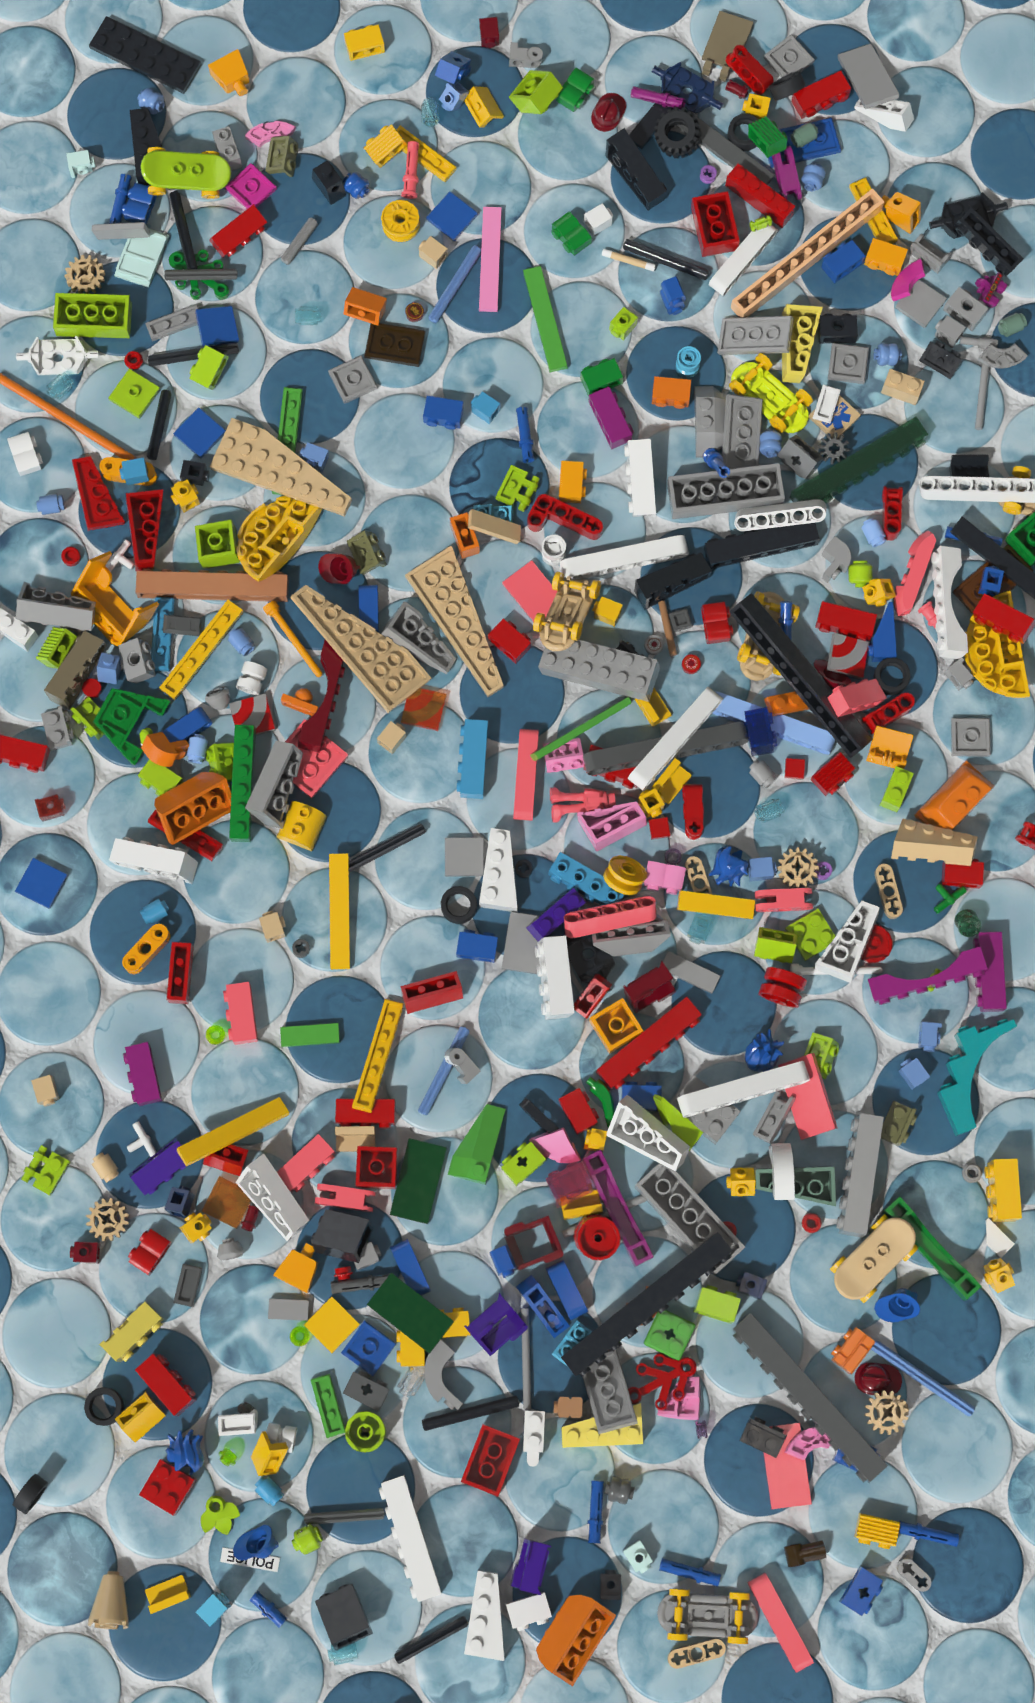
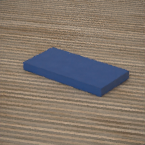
M832 117L810 122L818 129L817 139L803 147L796 148L790 139V135L804 124L779 129L787 135V146L792 148L795 163L841 153ZM783 150L780 152L781 160L785 161ZM771 156L768 158L770 168H774Z

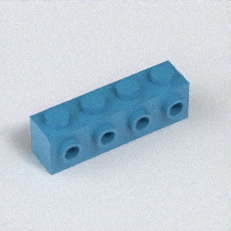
M465 719V725H461L460 736H464V741L460 743L459 755L463 756L462 762H458V773H461V780H457V792H460V798L483 799L488 720Z
M562 852L559 853L549 870L548 875L551 876L550 879L553 882L565 884L568 890L574 888L577 892L584 895L583 898L590 903L596 902L602 906L620 902L625 897V894L609 887L602 875Z

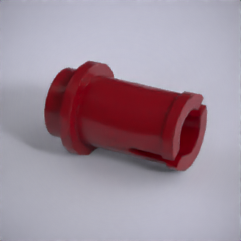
M731 79L725 87L726 91L739 96V99H746L750 91L746 85L742 86Z
M248 1206L245 1219L241 1221L242 1229L250 1232L256 1229L255 1223L260 1211L257 1207Z

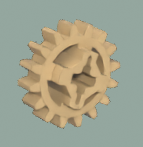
M81 255L80 260L74 257L75 262L69 261L70 268H65L67 273L65 274V279L68 280V287H71L73 292L78 289L79 294H82L83 291L89 294L91 290L93 293H96L95 288L101 289L100 282H105L103 277L105 276V271L102 270V263L99 264L97 258L92 261L91 255L87 259H85L84 255Z
M797 847L796 852L789 849L790 854L783 853L784 860H778L779 864L782 865L777 867V870L781 872L778 876L779 878H784L782 881L784 885L789 882V888H792L794 885L797 888H800V885L807 888L808 882L814 883L813 877L818 878V874L815 872L819 871V866H816L818 860L812 859L814 854H807V849H804L803 852H800L799 847ZM802 858L807 859L809 863H805ZM798 862H799L801 868H800V870H799V872H798V875H797V872H796L795 869L797 868ZM786 873L792 874L794 876V880L788 877Z
M104 1198L102 1199V1204L94 1202L95 1209L90 1207L89 1210L92 1213L91 1215H86L90 1219V1222H87L86 1225L92 1226L89 1232H96L95 1238L97 1239L102 1236V1241H106L107 1237H109L110 1241H114L115 1235L120 1238L119 1232H126L127 1230L124 1228V1225H129V1222L125 1221L129 1214L124 1213L127 1208L125 1206L120 1208L121 1202L117 1201L114 1204V1199L112 1198L109 1199L108 1203ZM104 1207H111L108 1211H100ZM118 1212H119L120 1218H121L120 1223L117 1222V1217H116V1215L118 1214ZM101 1215L106 1216V1217H109V1216H110V1219H111L112 1222H114L115 1224H114V1225H113L112 1223H106V1224H105L106 1221L104 1220V1218L101 1217ZM95 1217H97L99 1221V1225L97 1227L95 1224ZM110 1228H115V1229H116V1230H114L113 1232L104 1233V1232L107 1231V1229H110Z
M884 1390L881 1393L882 1396L874 1393L875 1399H868L871 1405H865L869 1412L865 1413L864 1416L870 1417L867 1424H874L872 1427L873 1431L879 1428V1434H883L884 1430H886L887 1434L891 1435L892 1429L897 1433L899 1432L898 1426L905 1427L902 1421L908 1420L904 1413L908 1412L909 1409L903 1408L906 1401H899L901 1395L893 1397L894 1391H890L889 1395H887ZM882 1399L891 1400L888 1402V1404L885 1405L879 1402ZM897 1406L900 1412L899 1417L896 1415L895 1410ZM890 1407V1417L885 1416L883 1418L884 1412L882 1411V1409H888ZM874 1409L877 1410V1416H878V1417H877L876 1419L874 1418V1415H873V1410H874ZM885 1421L894 1423L892 1426H882Z

